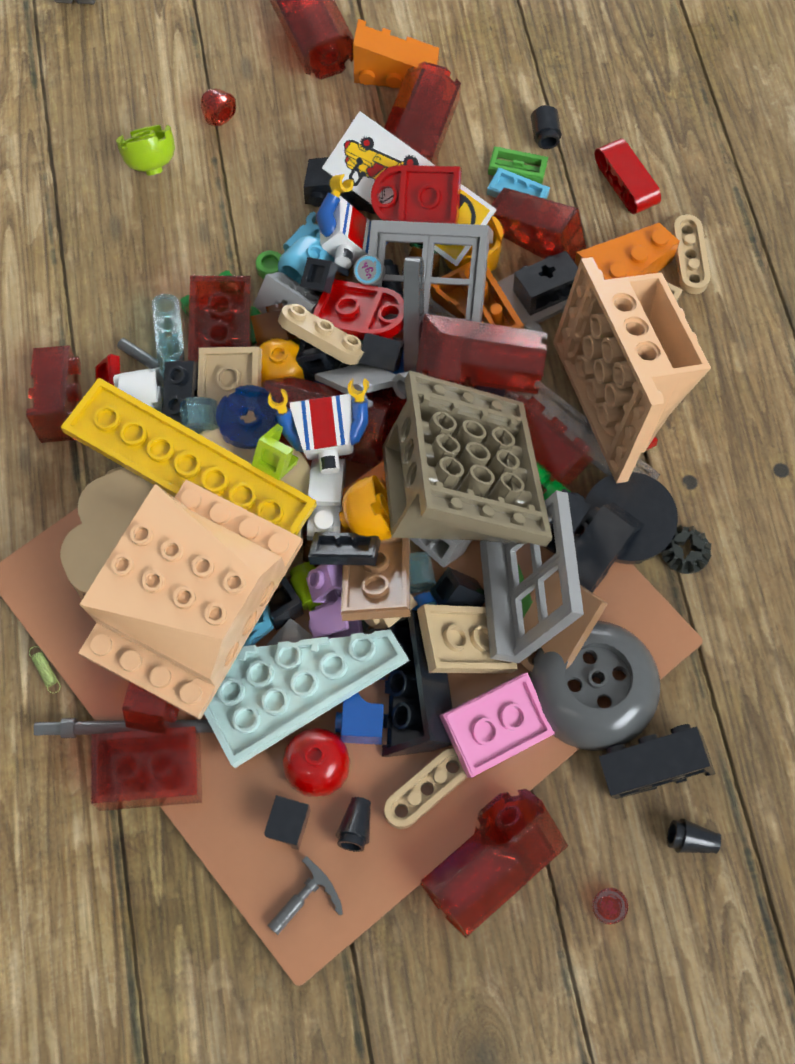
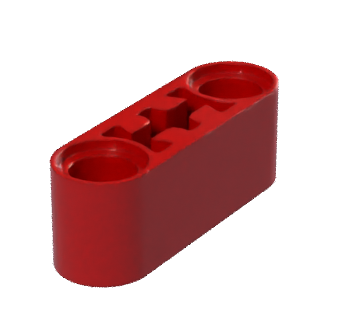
M620 138L595 150L594 156L598 168L631 214H637L661 202V193L658 185L625 139Z

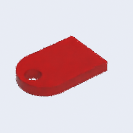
M396 165L389 167L380 173L372 186V207L383 221L458 224L462 168L460 166ZM385 188H391L394 193L392 201L382 204L379 198L381 191Z
M334 279L331 293L322 292L313 314L321 319L330 321L338 329L356 336L359 340H364L366 333L392 338L404 327V299L396 291L388 288ZM388 314L398 315L396 318L391 320L384 319V317Z

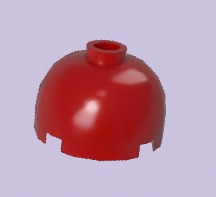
M315 727L303 730L291 739L285 748L282 763L285 777L294 790L308 797H324L331 795L342 787L349 774L350 758L348 748L339 736L328 729Z

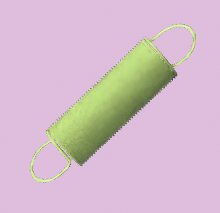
M42 650L38 654L32 655V661L47 689L56 684L58 680Z

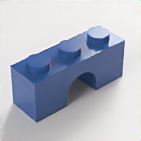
M386 675L380 678L379 680H385ZM359 692L343 701V712H336L335 732L341 733V740L344 743L382 745L384 704L369 703L362 699Z

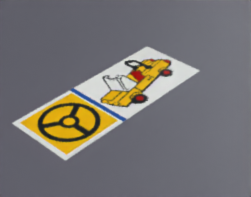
M359 111L322 169L332 176L345 174L342 183L345 180L352 179L354 182L352 190L372 204V186L380 173L387 168L396 165H436ZM461 184L458 224L486 225L497 209ZM385 188L381 191L379 198L382 204L392 201L394 193L391 188ZM435 244L434 250L455 266H458L471 246Z

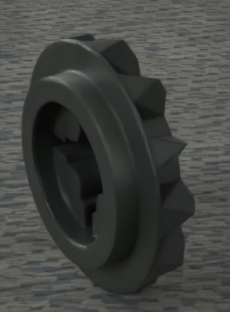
M680 525L677 527L671 543L661 552V555L671 569L683 574H692L699 572L708 564L712 556V543L708 542L705 533L695 530L694 526L682 527ZM687 540H690V548L695 550V552L691 551L683 559V548L679 547V545L683 546Z

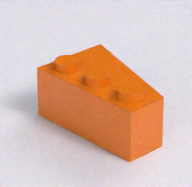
M358 19L353 42L354 83L410 89L420 92L435 91L439 65L438 47L408 36L406 40L390 35L391 30L382 28L379 31L366 26V21Z
M656 223L578 251L574 262L578 267L581 258L593 257L598 269L603 272L604 280L658 273L673 261L680 240L661 223Z
M471 261L441 278L469 279ZM487 266L481 334L478 337L498 354H502L526 341L524 324ZM431 284L432 299L454 318H466L469 286Z

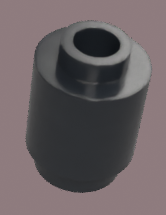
M548 105L538 107L531 114L534 141L542 149H552L559 144L562 136L558 111L556 108Z

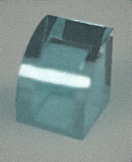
M186 397L180 403L182 425L198 434L206 430L213 431L220 428L218 405L215 399Z

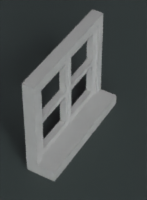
M371 220L368 254L378 257L383 263L386 242L423 244L424 333L480 336L489 243H493L494 233L490 226ZM435 244L472 246L469 279L432 277ZM385 274L382 281L404 282V275ZM382 281L375 286L382 287ZM431 284L469 286L466 318L428 317ZM388 314L384 319L391 320L398 315Z
M556 490L545 500L549 522L553 521L556 553L542 564L540 545L530 543L533 573L521 583H519L516 551L524 544L480 541L490 659L520 663L584 615L569 498L566 492ZM559 570L563 605L548 616L544 581ZM535 589L539 623L525 634L521 600Z

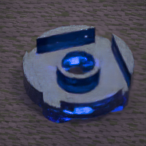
M245 385L236 388V392L228 397L225 395L220 400L216 410V422L225 442L242 449H255L258 440L278 424L275 415L277 409H273L268 403L269 391L259 386ZM248 411H252L254 417L257 418L251 423H245L243 419H240L241 416H247Z

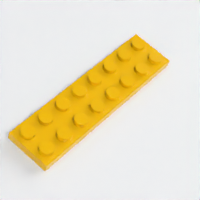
M101 378L96 380L61 426L65 434L153 485H158L174 497L185 480H188L295 535L299 533L317 506L315 499L257 469L248 461Z

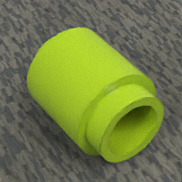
M310 562L297 565L289 573L291 576L290 584L302 601L303 610L309 609V611L316 610V606L323 603H314L311 598L306 578L309 572L317 567L314 564H310Z

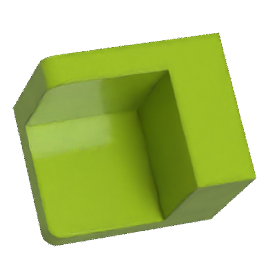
M276 424L258 440L251 464L277 480L283 478L296 466L299 459L292 454V448L279 442L283 426Z

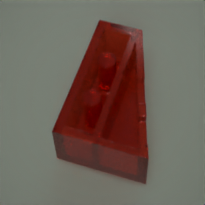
M505 187L491 204V206L497 209L493 216L498 219L502 226L503 237L542 259L566 250L572 260L575 261L576 253L586 249L578 208Z
M70 345L33 348L30 375L31 378H34V388H29L28 396L29 398H34L33 408L27 409L26 417L41 443L76 440L65 434L61 429L62 424L76 408L77 401L82 400L81 386L77 383V375L81 374V362L79 356H74Z
M520 395L516 401L523 402L536 461L552 472L553 477L557 481L569 486L594 459L588 454L591 448L578 436L574 440L565 433L568 427L556 416L550 420L543 413L546 407L534 396L528 400L523 395Z

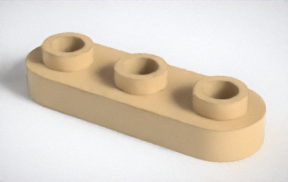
M689 214L681 215L675 220L672 228V234L680 240L675 254L679 284L687 293L700 294L706 290L711 277L703 226L697 217Z
M289 304L282 308L278 318L282 328L342 363L349 365L358 364L364 353L361 350L362 343L359 338L338 329L330 321L310 313L302 305Z
M454 748L443 751L387 799L384 815L392 827L397 829L409 828L467 778ZM449 763H455L458 765L459 771L450 773L447 771L446 766ZM428 784L433 787L434 791L431 795H424L421 792V787ZM399 806L405 807L408 811V814L403 818L395 814V809Z

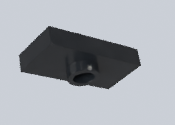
M314 532L308 558L310 564L376 566L381 540L379 536H362L356 533Z

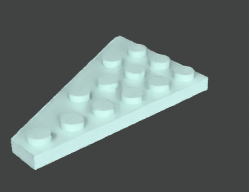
M391 629L374 631L371 634L354 633L351 636L339 638L319 637L302 639L295 643L285 641L269 646H243L204 715L230 764L236 768L410 660Z

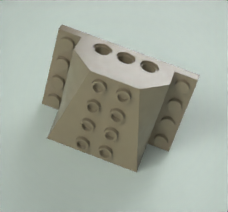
M409 371L404 379L407 401L382 445L391 537L473 540L516 544L532 543L547 547L552 540V533L523 402Z

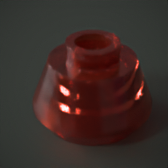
M220 89L206 91L201 98L200 104L205 121L211 126H221L227 123L235 114L236 98L232 94Z

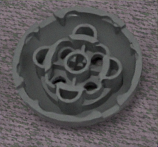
M597 621L575 660L567 669L568 661L564 663L562 657L556 652L550 651L544 654L541 647L533 658L532 664L534 667L532 672L529 671V677L536 690L542 711L555 732L553 735L570 746L590 751H604L615 745L627 744L638 737L654 717L660 699V676L657 665L644 643L623 627L610 622ZM583 654H592L596 662L594 664H587L583 660ZM612 671H622L626 678L622 681L616 680L612 675ZM594 677L599 678L601 684L594 683L592 679ZM573 679L579 681L581 690L578 692L570 691L567 685L568 681ZM606 696L610 699L611 706L609 708H601L597 704V699Z

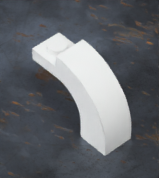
M319 459L312 460L308 496L316 500L317 506L308 518L307 540H313L314 532L341 533L339 512L342 511L343 489L345 488L346 481L345 459H339L340 471L332 474H322L320 472Z

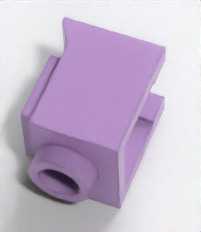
M319 565L316 569L309 572L306 579L314 603L325 604L336 601L341 597L343 565Z
M341 597L336 601L316 606V610L309 612V629L312 633V638L328 637L330 639L347 637L354 633H363L361 620L342 621Z

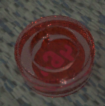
M605 888L595 895L592 901V911L601 923L607 925L617 924L627 915L628 901L621 891L615 888Z

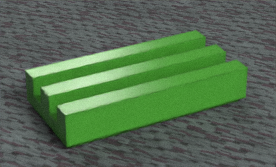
M494 146L488 175L494 176L499 167L543 184L548 157Z

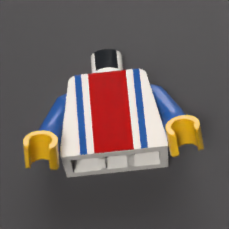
M340 174L330 179L332 192L327 193L316 214V220L320 229L321 247L335 258L334 263L349 269L352 265L355 266L356 261L360 257L368 255L371 221L340 196L341 192L351 191L354 185L352 179L345 180L342 183L345 174Z
M352 378L347 387L349 394L290 402V408L286 407L288 394L284 389H281L284 397L281 403H275L272 400L271 393L268 395L269 405L273 409H277L275 415L278 424L283 426L282 435L296 451L304 452L308 460L319 459L320 472L322 474H332L340 471L338 456L353 453V445L360 442L368 426V400L364 398V395L369 389V381L366 378L363 379L364 390L357 391L354 388V379Z

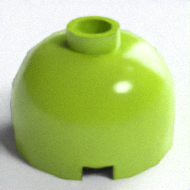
M161 125L130 131L131 138L124 140L123 135L116 139L119 152L128 167L136 171H146L147 175L161 173L163 171L162 166L168 164L174 156L175 143L169 125H166L165 130H162Z

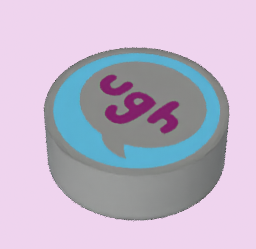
M364 255L356 261L354 275L360 283L375 286L385 276V265L374 255Z

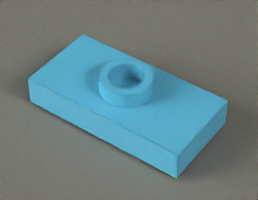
M499 167L487 188V195L537 215L550 192V187Z

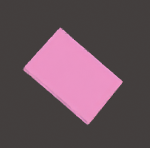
M522 673L439 715L467 778H472L555 734L542 711L536 690L528 673Z

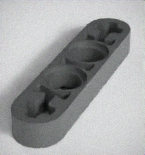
M406 257L404 261V372L413 371L423 374L424 260L423 257Z

